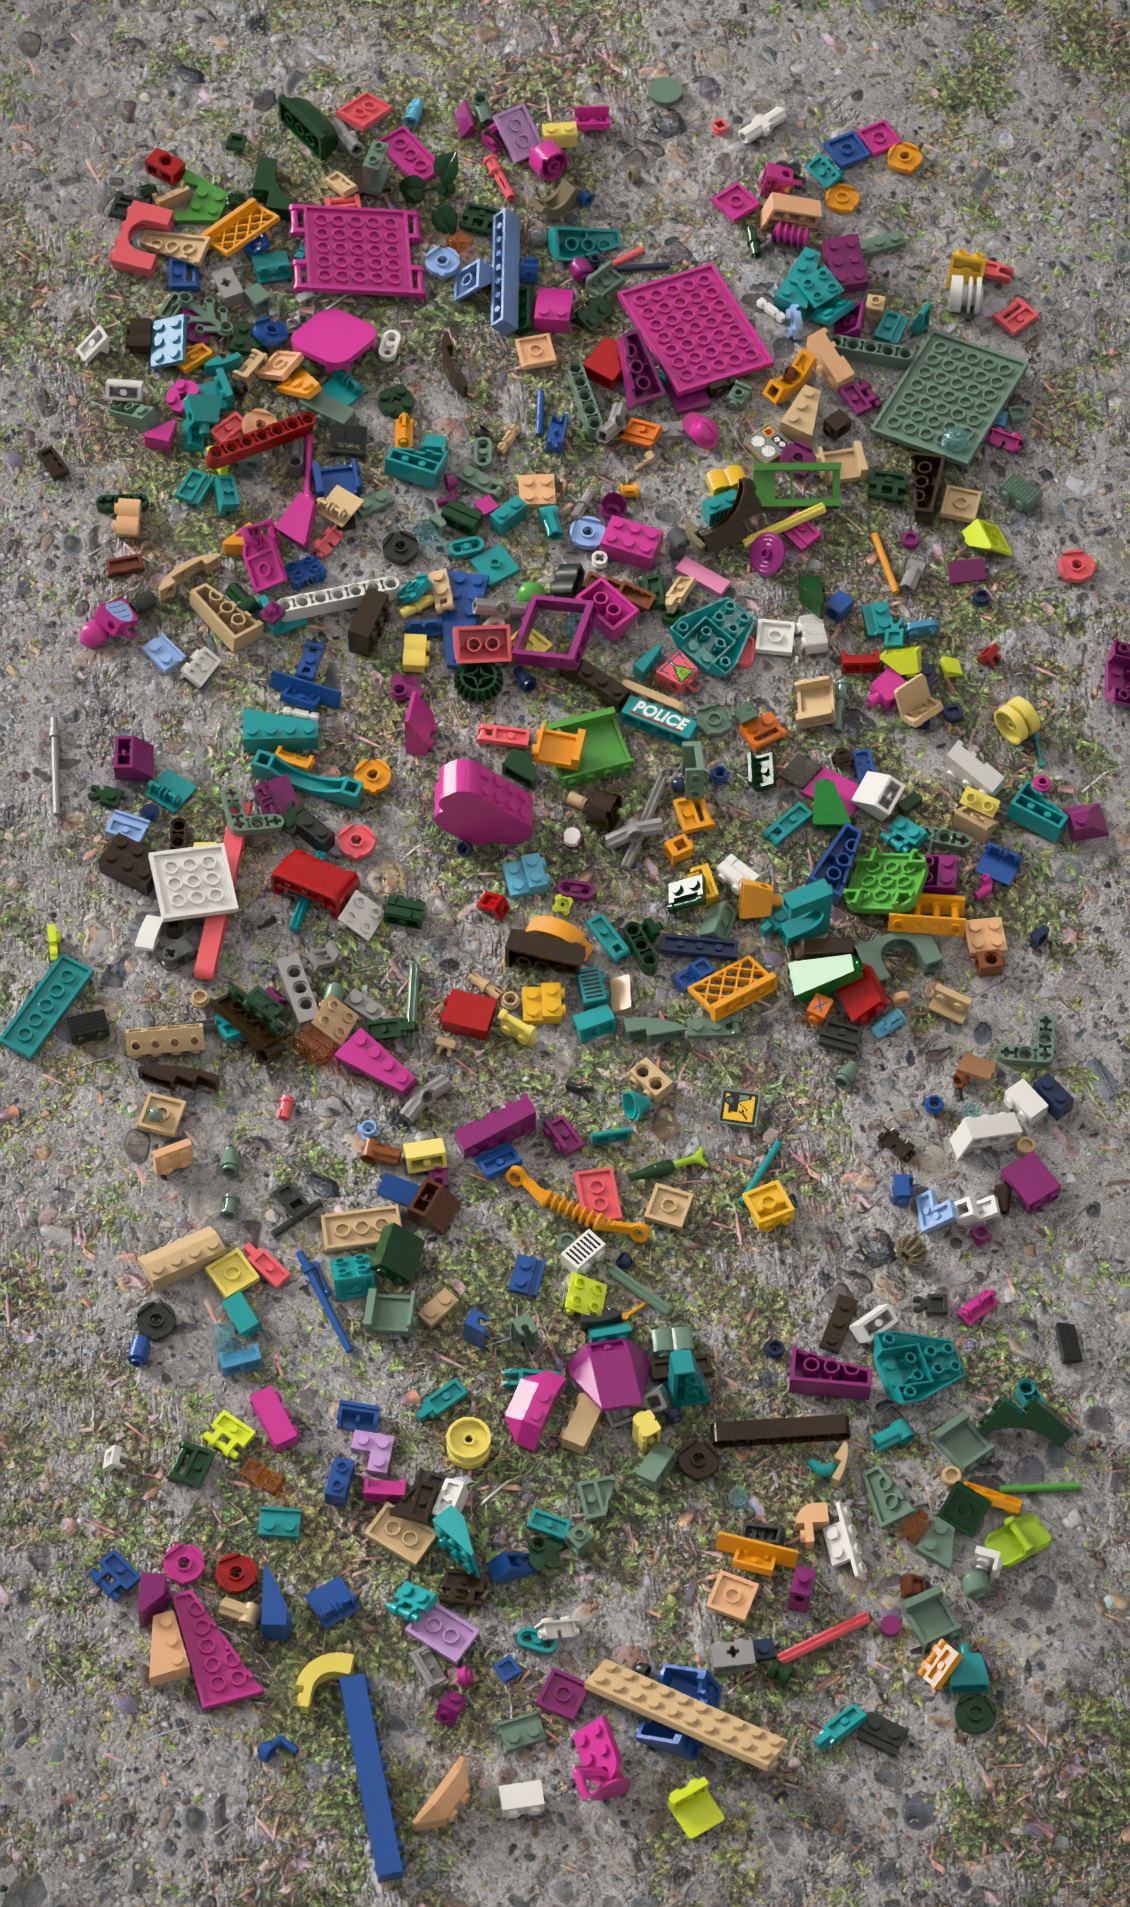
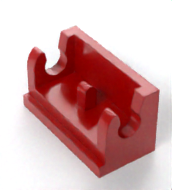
M874 649L873 654L846 655L845 650L841 651L842 674L879 672L880 659L878 649Z

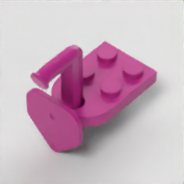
M273 517L260 523L242 527L236 533V537H242L245 542L242 555L255 593H260L288 581L278 551L280 540L272 520ZM267 528L269 536L261 534V530Z
M600 1716L573 1734L583 1764L576 1765L573 1768V1776L582 1797V1802L588 1799L602 1801L625 1794L630 1789L629 1779L624 1778L620 1773L622 1766L621 1755L607 1716ZM585 1780H590L592 1783L601 1786L590 1793Z

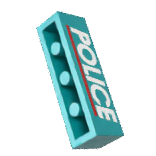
M630 695L621 711L622 723L679 746H682V742L693 741L698 731V722L693 718L682 716L672 710L669 711L658 704L644 701L640 697Z

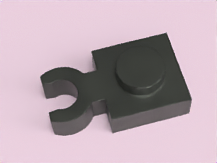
M927 1294V1299H923L920 1296L913 1297V1303L920 1304V1306L913 1307L914 1313H921L923 1310H927V1315L947 1316V1294Z

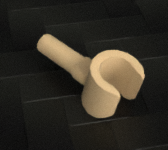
M652 450L644 454L645 460L634 467L635 471H638L644 465L655 463L656 458Z

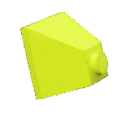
M977 518L962 531L965 537L964 541L969 547L1007 556L1013 554L997 525Z
M921 646L885 650L880 654V659L900 675L906 674V677H915L921 671Z

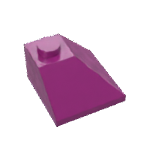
M1099 802L1063 808L1062 811L1068 816L1067 827L1072 842L1109 835Z

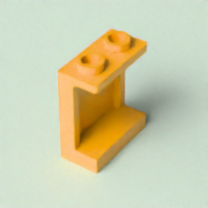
M541 723V727L536 730L535 735L537 744H533L531 755H534V763L578 771L586 741V730L578 729L577 734L546 729V723Z

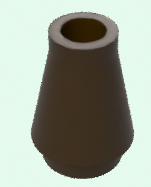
M997 1184L994 1186L993 1195L997 1197L1000 1213L1008 1214L1012 1189H1010L1009 1184Z

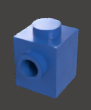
M839 590L835 595L832 594L828 598L827 612L825 614L839 624L853 610L854 599L849 594Z

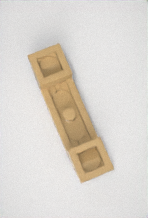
M219 553L201 555L173 569L163 579L158 588L160 601L175 594L176 585L203 570L207 575L221 567V555Z

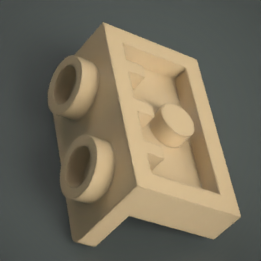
M937 983L928 1009L962 1025L971 1011L972 999Z

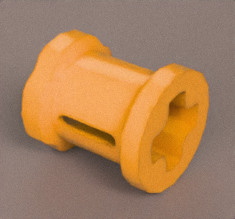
M638 482L634 483V485L619 484V494H622L624 498L635 497L639 499Z

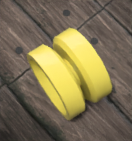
M1016 696L1007 705L994 712V720L998 730L1013 744H1020L1028 736H1031L1040 729L1041 723L1037 712L1022 697Z
M463 1417L456 1420L447 1431V1455L450 1461L463 1469H475L482 1466L488 1460L491 1453V1433L488 1426L482 1420L474 1417Z

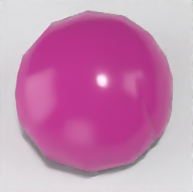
M95 620L85 623L80 632V641L90 649L97 645L103 646L109 639V633Z

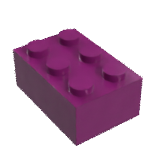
M858 234L824 239L821 247L824 262L845 290L841 294L867 290L869 279Z

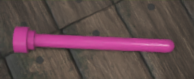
M307 434L305 441L304 492L302 494L306 495L307 493L315 499L311 492L313 436Z

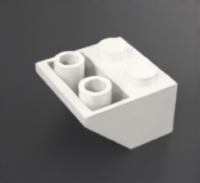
M867 771L850 802L882 822L892 812L906 785L891 775Z

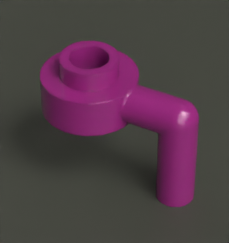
M452 473L444 474L445 487L450 497L436 499L437 507L447 505L450 499L458 501L456 494L458 479Z

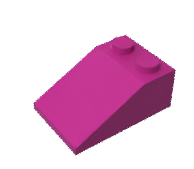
M539 287L534 313V331L569 334L574 290Z
M412 691L405 719L406 753L428 756L429 749H433L434 738H432V735L436 734L438 723H435V715L418 693Z

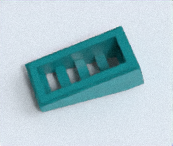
M928 301L913 321L909 328L911 333L921 336L929 326L931 302Z
M657 644L633 663L632 674L641 682H643L662 656L663 645Z

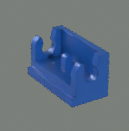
M553 413L552 421H550L545 452L563 454L568 428V413H563L562 419L556 418V413Z
M473 1307L464 1322V1340L484 1350L486 1347L485 1337L489 1338V1334L486 1328L480 1325V1319L489 1322V1318Z
M340 1400L336 1428L377 1433L381 1415L380 1406Z

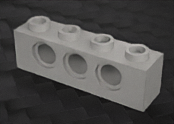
M298 953L276 959L277 972L299 1032L316 1028L311 1023L320 1007H317L316 1004L318 1002L316 992L310 988L312 986L311 978L305 974L307 969L304 959L300 960Z

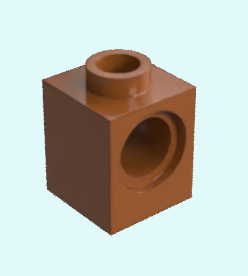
M999 949L976 952L975 965L979 978L1002 974V969L1005 967V958L1003 955H1000Z

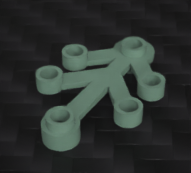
M179 293V306L182 308L188 307L199 315H185L188 320L187 327L192 323H210L213 325H196L195 334L197 336H203L205 333H218L222 337L233 335L234 327L228 321L227 307L220 306L218 308L217 315L221 318L220 322L215 318V299L213 297H206L204 299V306L207 308L206 312L192 302V295L190 293Z

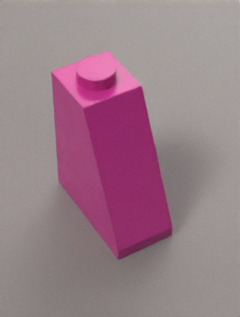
M299 492L275 525V529L278 534L308 551L318 507L312 496L307 493L303 495Z

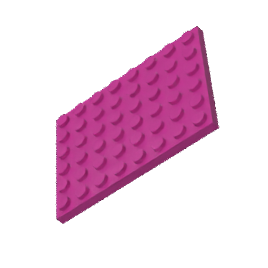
M713 263L617 292V298L636 329L640 330L644 342L678 397L707 388L708 384L723 378L725 380L732 376L738 378L774 366L773 358Z

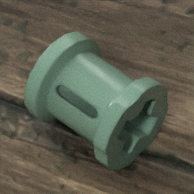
M224 1194L222 1197L224 1203L223 1208L220 1210V1216L226 1219L237 1218L236 1208L240 1202V1197L235 1194Z

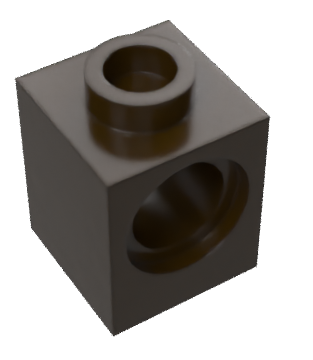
M839 408L824 419L823 432L827 437L836 441L851 430L852 419Z

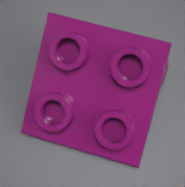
M288 774L267 782H261L257 786L252 787L263 815L279 814L282 816L283 811L289 813L288 805L291 800L294 801V809H297L300 805Z

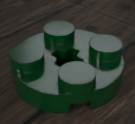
M404 385L389 387L379 394V410L386 417L388 415L392 416V419H399L401 413H407L408 415L411 413V410L414 408V397ZM393 401H399V405H396V403H392V402H393Z

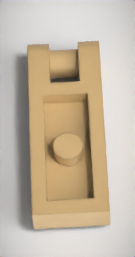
M444 568L429 573L430 580L433 583L432 592L437 614H442L443 611L448 609L450 611L455 610L447 569Z

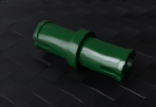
M749 226L745 230L748 238L747 246L750 248L751 257L759 259L762 257L761 240L757 235L756 227Z

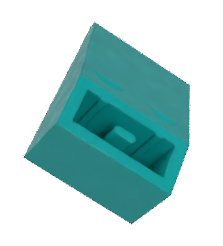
M450 1505L432 1519L435 1527L433 1530L439 1539L437 1543L444 1551L447 1549L450 1552L454 1561H460L468 1574H474L479 1579L480 1573L465 1518L457 1509Z

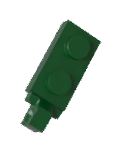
M401 1017L365 1022V1032L375 1041L404 1038L408 1036V1033L419 1031L418 1023L415 1021L408 1022V1019Z

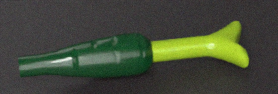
M700 1146L699 1150L690 1157L676 1161L662 1160L647 1166L637 1172L628 1174V1179L631 1182L639 1179L666 1176L673 1173L675 1169L690 1164H699L708 1168V1163L703 1159L704 1148Z

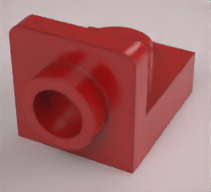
M487 891L476 905L480 911L494 914L498 921H502L510 910V906L503 895Z

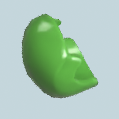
M529 581L520 586L516 598L519 602H529L533 594L546 596V593L540 583Z

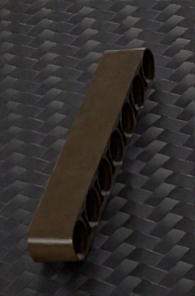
M175 818L170 823L169 850L188 848L187 822L183 818ZM184 920L165 922L168 938L175 940L183 935Z
M843 1414L726 1421L710 1425L711 1444L715 1448L842 1441L851 1437L849 1416Z

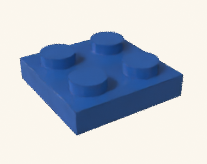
M854 130L825 141L823 145L834 163L841 170L870 159V152Z

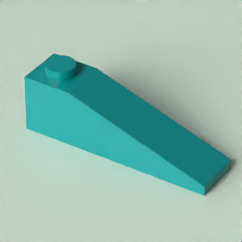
M554 226L547 231L548 249L555 261L571 262L576 257L585 258L592 254H598L621 246L620 229Z

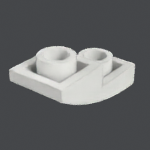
M146 915L136 939L135 949L154 951L160 941L159 934L165 925V922H162V917Z

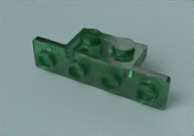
M231 981L227 983L228 994L234 1000L238 999L247 1011L251 1010L255 1013V1017L260 1022L264 1021L268 1024L269 1029L273 1033H278L282 1037L285 1035L283 1025L276 1020L286 1011L280 1002L259 985L246 995Z

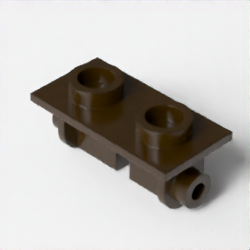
M884 1126L883 1128L887 1131L885 1133L881 1132L877 1137L879 1142L889 1150L896 1145L897 1147L893 1153L902 1161L908 1162L912 1158L910 1155L912 1152L917 1154L913 1150L915 1145L907 1139L902 1141L899 1138L900 1133L893 1127L888 1129Z

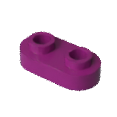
M563 879L557 884V894L567 898L571 897L575 901L588 902L593 899L595 894L594 886L589 882Z

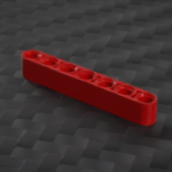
M305 411L216 444L208 450L206 465L211 469H219L259 452L261 453L304 437L313 431L316 417L313 413Z

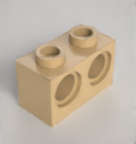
M647 1057L629 1070V1083L632 1087L638 1088L643 1096L647 1095L655 1105L672 1092L673 1081Z

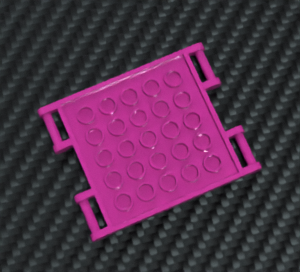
M291 204L289 206L292 226L290 236L292 238L304 236L305 259H295L292 261L295 276L293 289L295 293L320 292L416 297L419 300L426 298L423 282L424 267L411 265L409 242L416 245L422 243V236L419 230V211ZM298 213H303V228L298 227ZM408 219L412 220L413 234L409 233ZM301 268H306L307 283H302ZM412 274L416 275L417 289H413Z

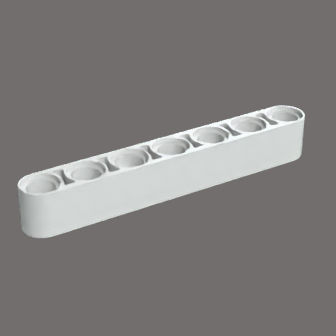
M387 576L281 598L277 603L286 610V615L281 621L289 622L359 607L367 588L387 593L389 601L394 600L398 597L400 583L398 578Z

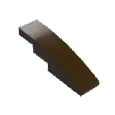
M168 1065L139 1066L138 1068L139 1079L173 1091L176 1090L177 1085L196 1091L198 1085L217 1091L220 1085L219 1075L199 1069Z

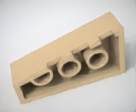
M207 583L190 591L189 605L233 653L263 637L264 623L262 621L252 618V614L239 609L236 603L226 600L223 594Z

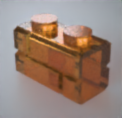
M305 1023L301 1030L293 1036V1048L299 1054L304 1053L307 1055L309 1060L315 1065L320 1064L322 1067H325L338 1051V1043L309 1023Z

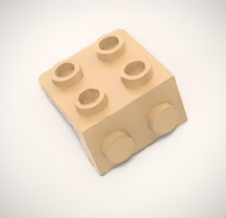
M922 673L894 691L902 721L914 728L922 725L925 721L944 710L943 704L931 697L926 677Z

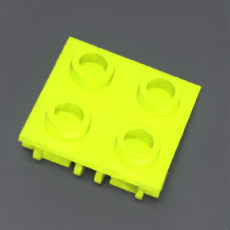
M571 1272L565 1303L566 1314L574 1315L577 1312L582 1315L595 1314L601 1316L607 1285Z

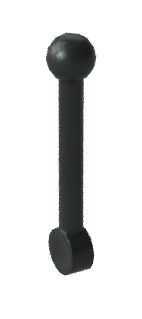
M485 128L484 133L491 136L509 154L505 144L492 134L489 128Z

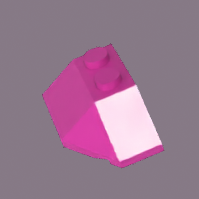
M545 1371L520 1380L505 1414L516 1445L535 1452L567 1378L551 1371Z

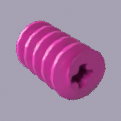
M779 221L774 227L771 241L774 242L777 238V243H781L783 240L784 245H787L790 241L791 247H794L796 243L799 249L802 245L807 247L810 237L809 229L806 228L802 232V226H800L798 230H795V224L789 228L787 222L782 227V221Z

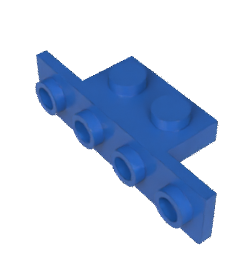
M276 670L271 672L269 687L283 691L280 701L286 702L288 705L301 707L307 711H315L320 704L336 709L339 708L341 691Z

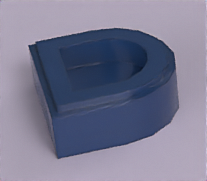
M959 703L944 706V710L941 711L944 719L949 723H958L962 718V709Z

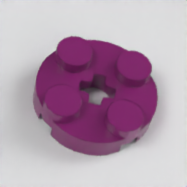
M798 441L785 445L779 460L780 463L816 462V457H814L813 450L809 445ZM799 456L802 462H796L793 457ZM793 471L794 477L804 478L811 471Z

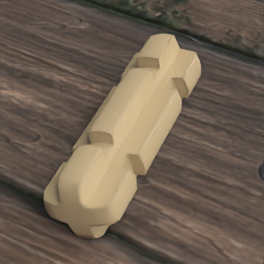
M513 424L510 427V430L501 440L502 442L497 446L498 453L505 454L507 452V448L512 445L516 436L521 432L520 426Z

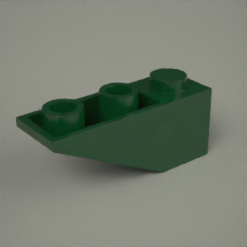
M799 575V601L819 619H823V612H827L825 582H821V575Z

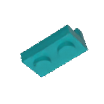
M627 1322L589 1328L590 1343L627 1338L631 1341V1326Z

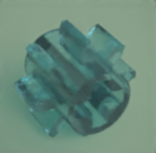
M430 519L418 520L417 525L413 527L414 536L418 537L420 542L431 541L432 536L436 534L435 524H431Z

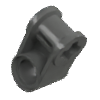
M187 936L182 937L162 950V965L166 970H176L185 963L194 960L199 950Z

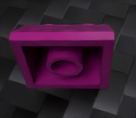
M141 1573L138 1603L140 1628H145L153 1621V1616L163 1613L167 1609V1602H171V1583L167 1581L166 1574Z

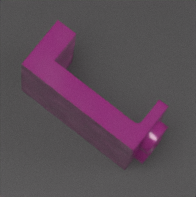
M1034 1151L1003 1168L1000 1173L999 1179L1003 1184L1008 1183L1025 1204L1027 1214L1032 1211H1038L1042 1208L1043 1204L1048 1201L1053 1202L1059 1197L1061 1185Z

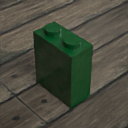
M394 1222L384 1226L370 1269L374 1270L377 1275L391 1280L394 1285L403 1286L411 1283L425 1240Z

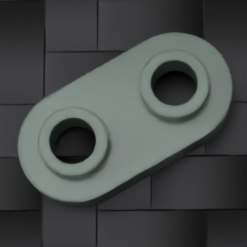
M479 437L474 442V466L477 469L486 470L492 464V441L488 437Z

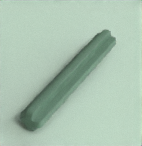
M616 1265L610 1266L607 1271L609 1275L665 1316L670 1315L673 1308Z

